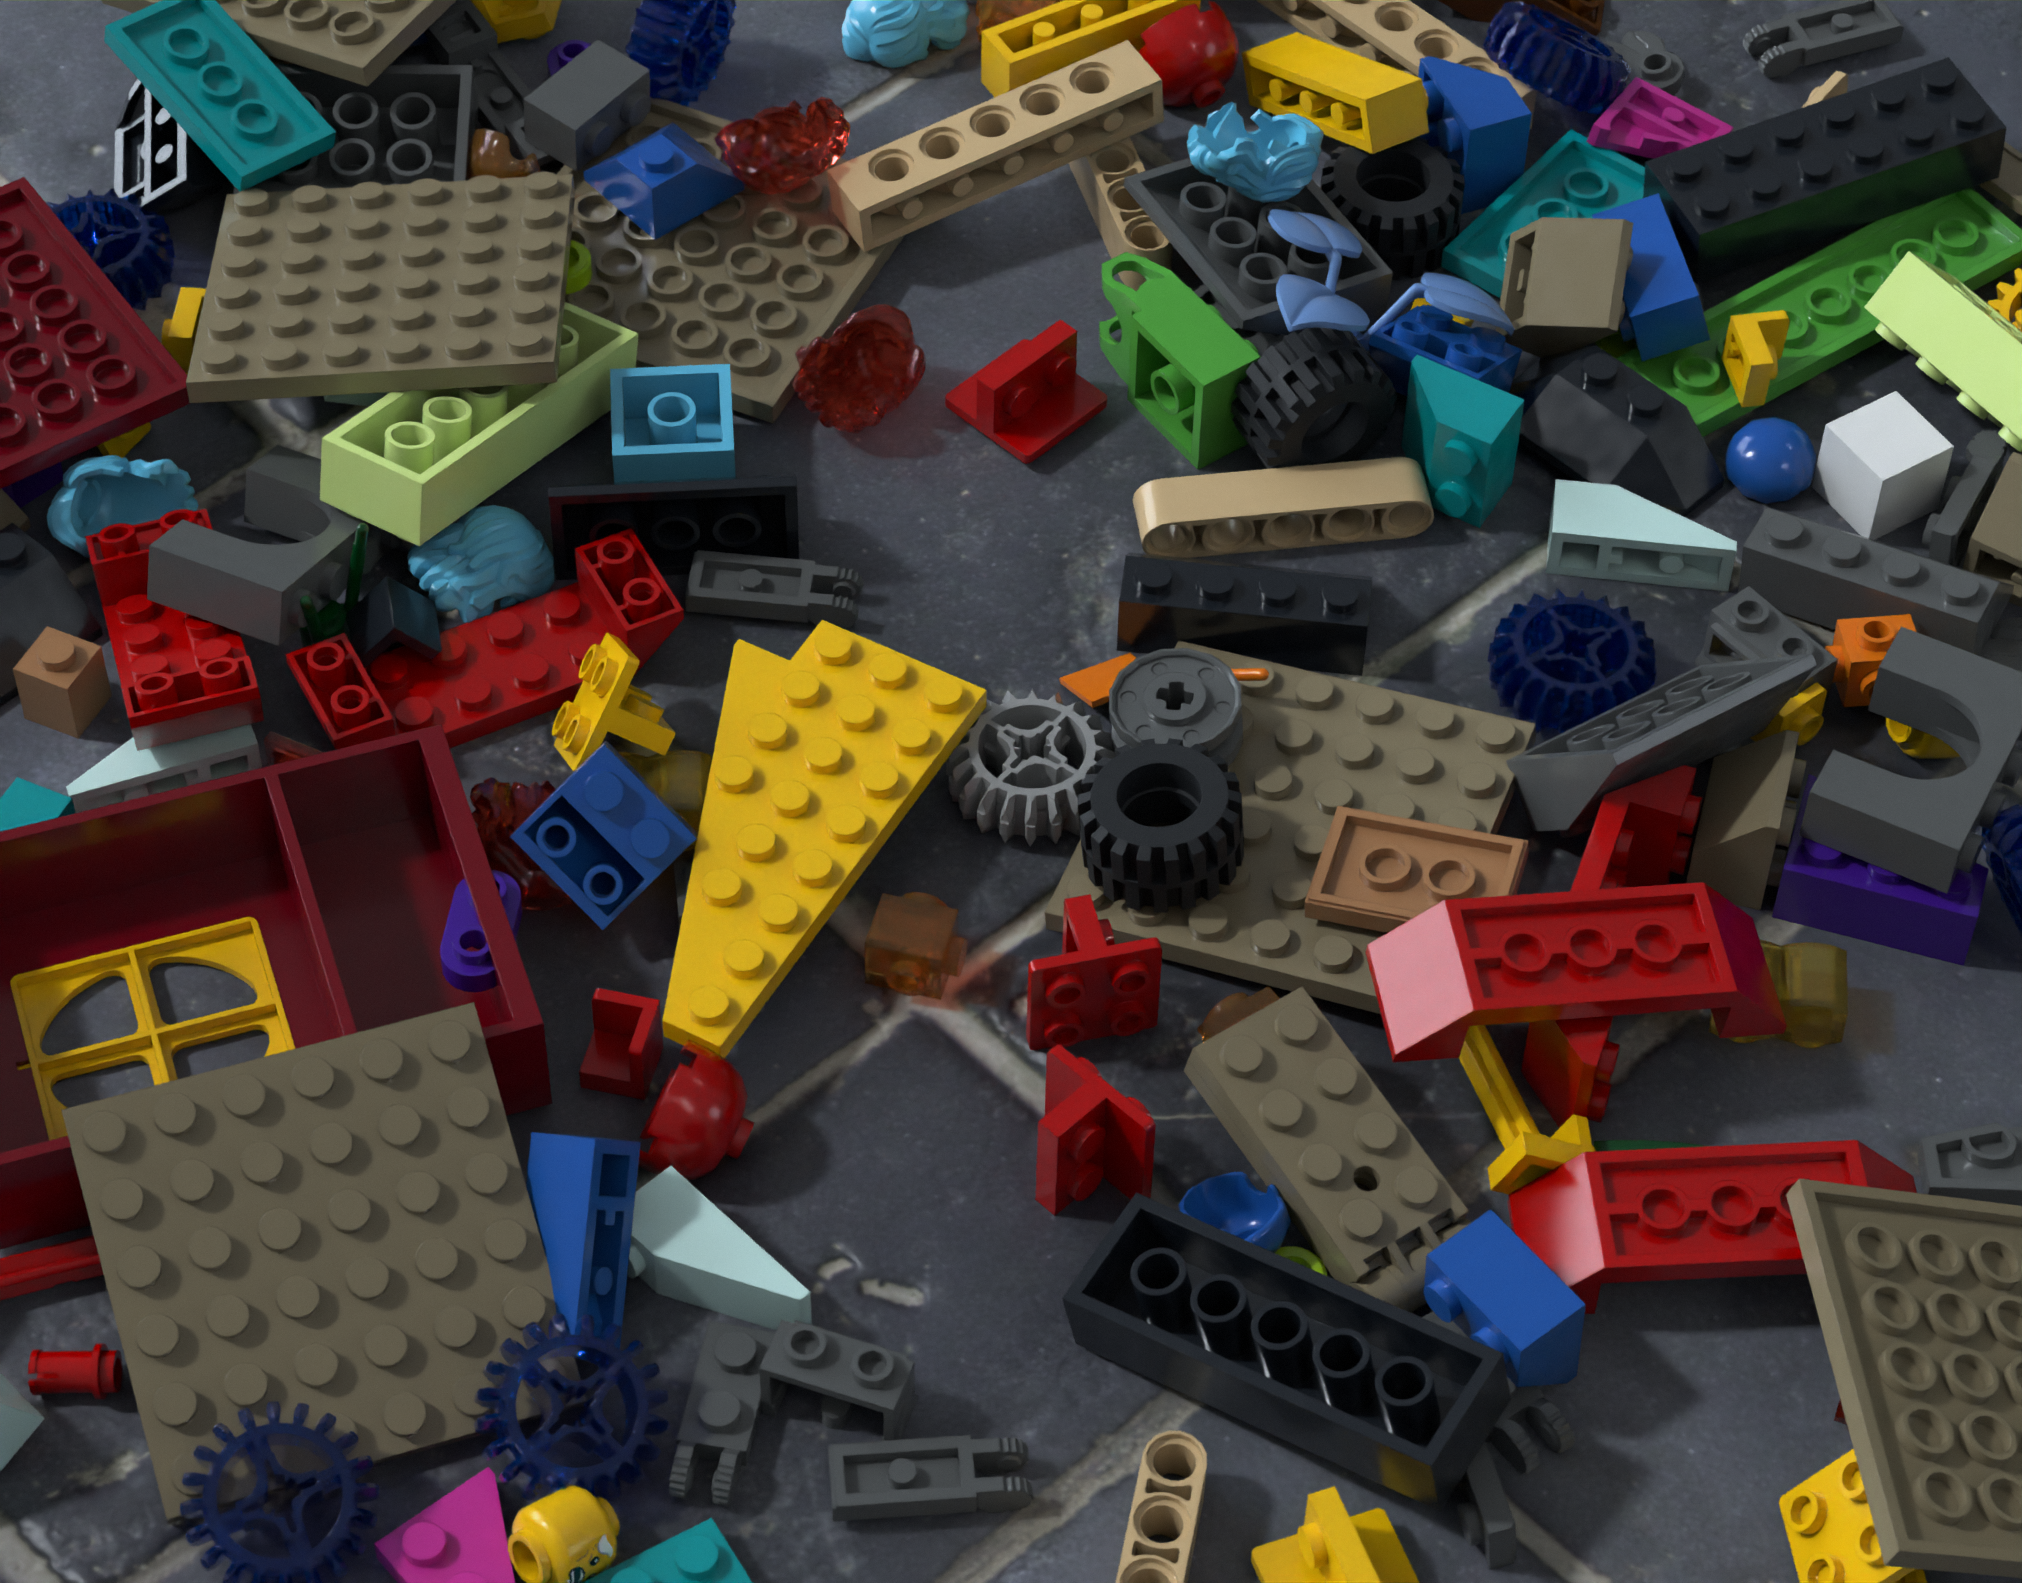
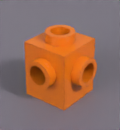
M1911 614L1837 620L1833 645L1825 646V649L1838 659L1832 683H1836L1843 708L1869 706L1879 666L1900 628L1904 627L1917 632Z

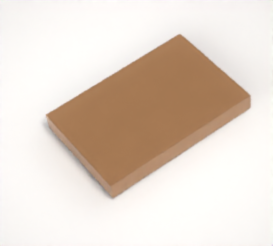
M1337 806L1304 902L1305 917L1388 933L1443 900L1516 895L1528 859L1529 841Z

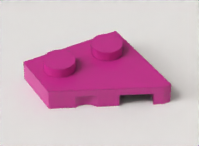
M1635 77L1593 124L1587 143L1601 148L1655 159L1730 133L1734 127Z
M489 1467L374 1543L377 1559L397 1583H515L494 1472Z

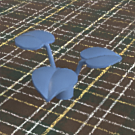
M1272 209L1269 213L1268 221L1281 237L1306 250L1324 253L1329 261L1325 286L1317 281L1297 275L1283 274L1280 276L1276 285V297L1288 332L1306 328L1351 331L1368 352L1371 334L1392 322L1417 298H1425L1430 305L1453 315L1500 327L1510 337L1515 330L1510 319L1499 304L1477 286L1449 275L1424 273L1421 283L1413 284L1363 335L1359 331L1367 329L1370 322L1368 315L1354 302L1335 295L1342 262L1341 255L1359 258L1362 253V245L1357 237L1343 225L1320 215Z

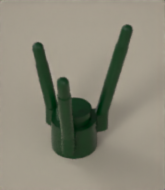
M360 523L356 527L344 603L340 604L336 600H331L317 613L309 596H303L300 599V605L308 624L303 628H299L303 648L345 633L351 643L347 613L359 601L369 531L365 523Z

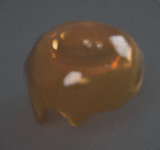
M488 129L475 130L468 151L469 179L480 175H491L498 179L527 177L541 171L534 153H530L523 160L513 158L510 153V140L508 136Z

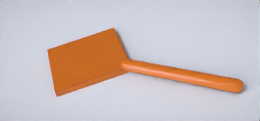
M1131 653L1124 654L1060 677V684L1094 708L1109 702V690L1118 673L1134 661L1136 657ZM1265 668L1231 669L1238 681H1264L1269 677V672Z

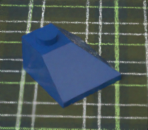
M674 122L584 171V180L654 240L744 190V180Z

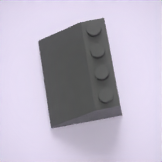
M274 64L336 131L335 143L333 148L248 189L257 188L266 192L293 191L307 185H317L327 189L353 187L363 182L396 185L411 184L416 180L425 178L436 179L440 182L466 181L471 179L476 154L479 111L473 65H389L367 87L297 64ZM234 186V194L239 193V190Z
M1190 158L1125 177L1124 187L1242 330L1289 335L1293 332L1301 333L1304 329L1288 332L1276 297V285L1280 276L1292 274L1317 281L1324 286L1326 285L1329 261L1325 254L1306 250L1281 237L1268 221V216L1272 209L1320 215L1350 230L1360 241L1362 253L1359 258L1341 255L1342 262L1335 295L1354 302L1365 311L1370 320L1366 330L1370 329L1386 312L1393 272L1313 179L1297 195L1285 201L1262 203L1250 199L1235 188L1216 182V178L1211 175L1202 174L1195 169Z
M1813 654L1700 665L1506 760L1508 768L1515 774L1514 784L1532 831L1558 830L1563 838L1583 833L1593 828L1595 816L1598 814L1605 794L1682 765L1693 767L1705 760L1711 764L1714 757L1742 747L1741 742L1765 730L1816 668L1817 664Z

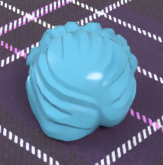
M852 0L847 8L842 25L843 50L852 59L861 61L875 60L888 68L903 67L914 61L925 60L929 54L927 48L930 40L932 44L943 50L954 49L960 45L961 39L967 31L966 20L970 14L967 0Z
M1233 102L1225 104L1220 110H1215L1209 114L1205 128L1194 124L1189 130L1187 148L1191 163L1195 169L1204 175L1215 177L1216 182L1235 188L1241 194L1262 203L1285 201L1297 195L1304 186L1309 184L1312 180V174L1316 171L1319 163L1320 145L1324 137V131L1305 117L1295 113L1271 117L1261 109H1258L1251 116V119L1259 126V129L1247 132L1244 128L1243 117L1237 113L1236 103Z
M118 455L93 457L75 463L63 474V487L52 500L47 514V523L54 538L84 557L90 558L85 536L97 534L105 527L113 524L126 523L136 525L158 520L166 513L174 510L188 509L197 511L198 501L193 497L195 493L194 487L188 485L191 481L188 472L178 469L176 464L170 459L147 462L142 459L129 461L126 457L121 458Z
M497 505L478 506L471 509L457 523L450 524L420 547L413 545L409 549L407 556L408 570L414 577L419 579L421 589L429 592L428 597L435 602L436 610L439 612H449L457 609L459 617L464 623H469L491 614L496 599L504 597L500 601V607L503 610L518 602H524L543 595L552 586L555 577L554 557L549 551L540 530L535 529V526L523 514Z

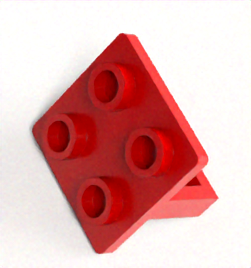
M1060 319L1032 340H1021L945 395V406L1020 461L1029 464L1107 407V395L1076 373L1077 330Z
M1090 894L1064 899L1062 954L1034 959L1028 964L1026 1038L1029 1048L1031 1050L1055 1047L1057 1044L1066 1048L1080 1041L1112 1035L1129 1036L1143 1029L1155 1027L1158 1023L1162 947L1159 939L1152 937L1115 944L1111 924L1107 918L1098 920Z
M1059 1044L1047 1052L1045 1116L1038 1121L1035 1200L1056 1216L1073 1200L1079 1202L1089 1197L1098 1187L1102 1178H1105L1130 1200L1135 1193L1151 1198L1156 1124L1150 1112L1140 1101L1133 1097L1123 1096L1103 1080L1098 1069L1089 1060L1083 1057L1076 1058Z

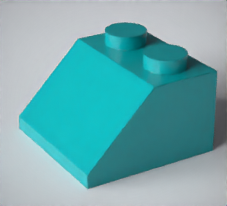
M1417 354L1411 361L1401 446L1406 457L1416 460L1421 465L1432 507L1450 517L1458 518L1480 528L1512 484L1525 400Z

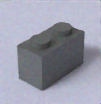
M597 39L523 99L525 140L577 172L595 156L604 154L611 143L631 126H637L645 119L651 107L650 70Z

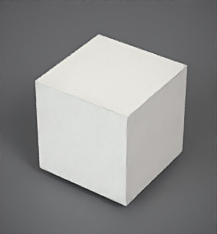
M1895 391L1825 425L1812 488L1861 536L1875 540L1938 509L1954 446Z

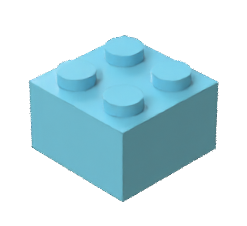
M730 364L610 369L614 482L736 477Z

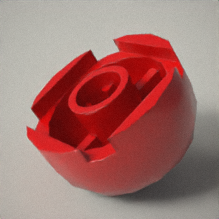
M1208 1L1211 10L1200 12L1196 3L1185 6L1166 15L1140 35L1146 45L1138 53L1162 79L1164 106L1187 107L1195 104L1197 108H1203L1213 104L1224 95V85L1233 76L1238 64L1239 48L1233 26L1223 9L1216 2Z
M688 1039L680 1054L692 1060L688 1066L679 1063L677 1070L671 1069L639 1137L641 1139H654L648 1153L640 1150L638 1166L657 1175L669 1166H672L686 1180H692L711 1173L724 1158L725 1154L738 1159L749 1138L754 1122L743 1117L748 1094L743 1077L732 1063L715 1051Z

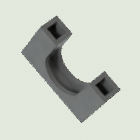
M277 445L247 468L244 522L300 542L282 545L252 543L182 519L149 545L147 600L280 646L299 628L308 625L300 605L301 597L309 596L318 613L331 600H337L346 589L353 542L358 524L365 523L369 528L363 574H367L374 564L391 549L399 547L403 540L394 534L321 501V459Z
M1901 627L1879 666L1868 711L1923 731L1944 741L1960 755L1967 769L1956 775L1941 779H1915L1895 774L1833 750L1810 790L1799 836L1947 894L1959 870L1969 874L1973 870L1985 837L1978 835L1981 827L1993 830L2007 796V794L2000 792L2003 784L2014 788L2022 773V672Z

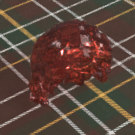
M820 97L809 104L805 117L800 112L802 109L801 105L794 99L785 107L773 106L757 113L753 119L737 120L721 129L714 139L716 145L723 151L721 157L731 168L733 175L739 178L748 188L769 195L789 193L805 185L811 178L824 173L846 153L845 147L848 144L851 126L844 118L843 110L835 105L832 99Z
M877 304L851 314L836 328L833 336L829 339L817 336L807 347L801 346L795 353L800 370L792 385L794 391L798 392V398L802 402H806L805 406L811 413L822 411L818 419L824 427L831 428L834 426L839 431L857 434L865 429V427L878 425L886 413L898 408L903 401L910 397L923 377L926 368V357L922 348L915 345L911 321L905 312L888 304Z
M487 778L483 783L474 785L469 797L475 808L472 815L474 821L478 824L477 830L491 870L506 873L517 882L521 891L522 909L552 910L554 907L571 904L573 900L510 837L556 789L548 780L542 781L541 785L534 781L529 786L522 782H514L510 786L509 782L503 783L498 782L496 778Z

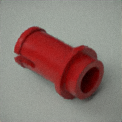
M105 1343L95 1344L93 1351L32 1350L29 1358L28 1374L37 1373V1379H30L28 1381L30 1392L32 1395H42V1393H92L95 1400H103L108 1393H118L121 1389L123 1378L121 1353L119 1350H108Z

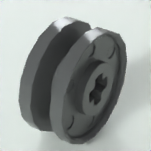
M1189 648L1160 649L1137 657L1122 669L1109 690L1110 722L1112 723V747L1114 751L1126 744L1131 748L1141 746V740L1155 738V744H1167L1169 738L1183 740V746L1190 748L1194 744H1199L1208 748L1209 758L1219 755L1229 766L1234 762L1243 744L1241 685L1231 668L1211 654Z

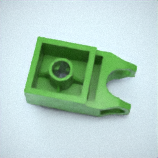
M1127 252L1102 263V289L1106 299L1113 306L1117 315L1110 320L1099 322V342L1103 353L1119 377L1128 385L1127 400L1197 470L1247 445L1248 442L1232 421L1234 415L1231 412V403L1237 398L1234 392L1238 383L1246 378V370L1253 362H1257L1261 358L1254 344L1247 339H1242L1223 320L1220 312L1214 306L1207 305L1171 270L1145 257ZM1122 271H1134L1141 274L1146 282L1135 291L1133 288L1116 281L1113 277ZM1121 329L1122 338L1120 342H1117L1111 337V334Z

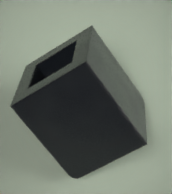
M388 576L347 613L351 645L364 668L370 665L385 650L391 651L405 645L430 659L435 658L442 651L435 602Z

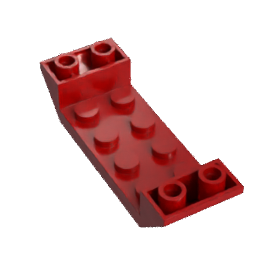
M206 508L197 511L188 509L174 510L166 513L158 520L136 525L126 523L113 524L105 527L97 534L85 536L137 751L264 721L258 684L250 657L246 655L240 632L147 600L149 545L182 519L213 530Z
M630 528L575 548L578 582L440 632L442 651L433 659L405 645L380 654L370 665L364 668L345 633L287 653L286 660L335 749L439 724L442 725L449 748H453L559 708L566 701L573 702L583 682L582 679H579V670L583 658L591 645L597 644L600 646L606 633L619 637L640 660L634 674L635 676L684 619V610L634 531Z
M1682 765L1605 794L1571 891L1624 888L1625 886L1668 885L1672 872L1684 875L1694 838L1684 836L1683 833L1693 834L1702 803V797L1691 794L1697 768ZM1614 1016L1535 1021L1529 1023L1521 1072L1559 1128L1573 1114L1586 1117L1588 1123L1589 1120L1601 1123L1612 1089V1084L1609 1083L1620 1050V1044L1609 1041Z
M1704 882L1443 900L1369 943L1365 952L1393 1063L1459 1058L1469 1026L1711 1009L1719 1038L1784 1034L1787 1027L1753 918Z
M1858 1140L1583 1152L1508 1194L1507 1204L1512 1231L1586 1304L1585 1314H1595L1601 1283L1807 1274L1786 1196L1798 1179L1917 1193L1914 1177L1910 1173Z

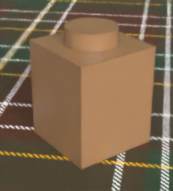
M48 626L13 668L24 718L78 739L112 696L102 647Z

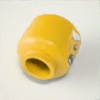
M575 1485L565 1486L527 1505L517 1513L512 1525V1535L508 1539L510 1560L516 1572L526 1583H582L611 1567L617 1554L616 1536L620 1530L619 1520L613 1507L604 1498L595 1497L587 1489Z

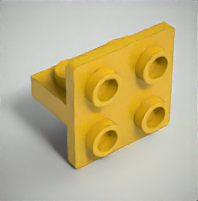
M610 633L605 634L600 646L593 644L588 649L579 670V679L583 680L582 685L573 703L566 701L561 706L552 727V735L556 737L554 746L573 771L601 746L607 731L664 756L676 734L662 718L664 709L651 702L653 697L647 692L630 685L640 660L619 637Z
M1854 1448L1780 1497L1779 1507L1800 1583H1927L1923 1569L1884 1565Z
M1335 1486L1308 1494L1304 1525L1298 1527V1534L1253 1548L1251 1554V1563L1261 1583H1420L1385 1510L1375 1508L1349 1517Z

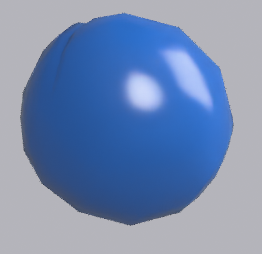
M1777 417L1752 420L1736 432L1729 443L1725 456L1726 478L1736 486L1743 496L1761 503L1768 504L1788 501L1797 496L1800 491H1805L1810 487L1816 465L1813 443L1808 434L1794 422Z
M1231 1172L1210 1177L1190 1188L1178 1204L1180 1212L1273 1253H1276L1281 1247L1290 1230L1291 1219L1276 1186L1270 1184L1267 1186V1193L1261 1192L1254 1187L1248 1176L1243 1172Z

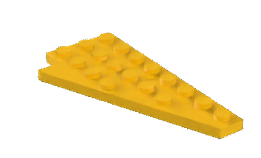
M824 620L820 621L791 660L738 639L733 648L662 1019L664 1037L683 1046L690 1039L726 1058L986 708V689Z

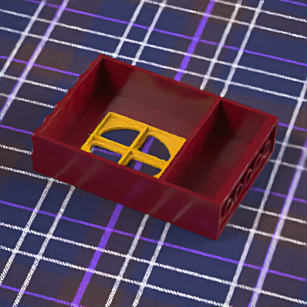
M441 724L0 832V1249L91 1226L61 1111L68 1107L57 1100L52 1092L55 1083L77 1075L132 1061H143L150 1067L154 1085L178 1079L173 1056L178 1050L253 1030H262L269 1036V1045L265 1056L474 1002L506 1116L552 1104L544 1023ZM462 879L465 880L466 886L468 884L479 925L482 926L485 944H488L490 958L495 970L496 986L483 992L459 990L447 982L442 972L440 946L454 891ZM470 947V948H468V949H466V950H467V951L474 952V951H478V950H480V949H476V948H474V947ZM162 963L205 965L220 969L241 979L253 988L257 999L250 1005L169 1025L161 1019L149 973L154 966ZM119 976L125 979L138 1023V1029L134 1034L54 1055H46L42 1052V1040L48 1027L70 1000L91 985L107 977Z

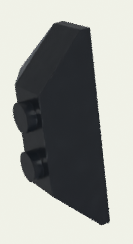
M137 79L128 93L115 129L114 208L120 213H153L188 207L206 195L215 194L220 191L230 180Z
M1597 345L1544 356L1513 379L1509 393L1525 400L1519 442L1575 481L1617 485L1683 517H1686L1723 487L1724 477L1687 406Z

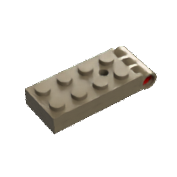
M1303 986L1193 1047L1184 1069L1185 1074L1266 1186L1270 1184L1276 1186L1280 1197L1284 1200L1290 1219L1323 1262L1331 1276L1339 1282L1410 1313L1427 1304L1424 1296L1426 1255L1472 1223L1465 1218L1469 1210ZM1355 1183L1364 1184L1370 1191L1359 1189Z

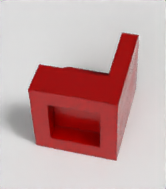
M598 988L595 990L591 1001L594 1031L579 1071L581 1088L645 1100L663 1050L660 1000Z

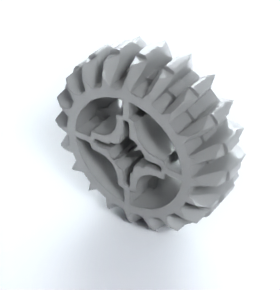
M1033 688L1026 699H1016L1007 690L1002 704L998 705L987 700L986 708L946 760L949 792L952 795V801L959 803L963 819L977 818L981 834L998 828L1000 829L999 833L1004 844L1013 835L1024 836L1030 847L1036 837L1046 835L1057 844L1064 829L1075 835H1080L1078 795L1082 794L1081 783L1086 774H1095L1094 764L1102 757L1113 759L1115 752L1112 747L1111 733L1103 731L1100 716H1085V710L1081 701L1065 706L1059 692L1049 700L1039 699ZM1068 758L1078 767V770L1068 765ZM986 764L996 769V776L998 778L985 768Z

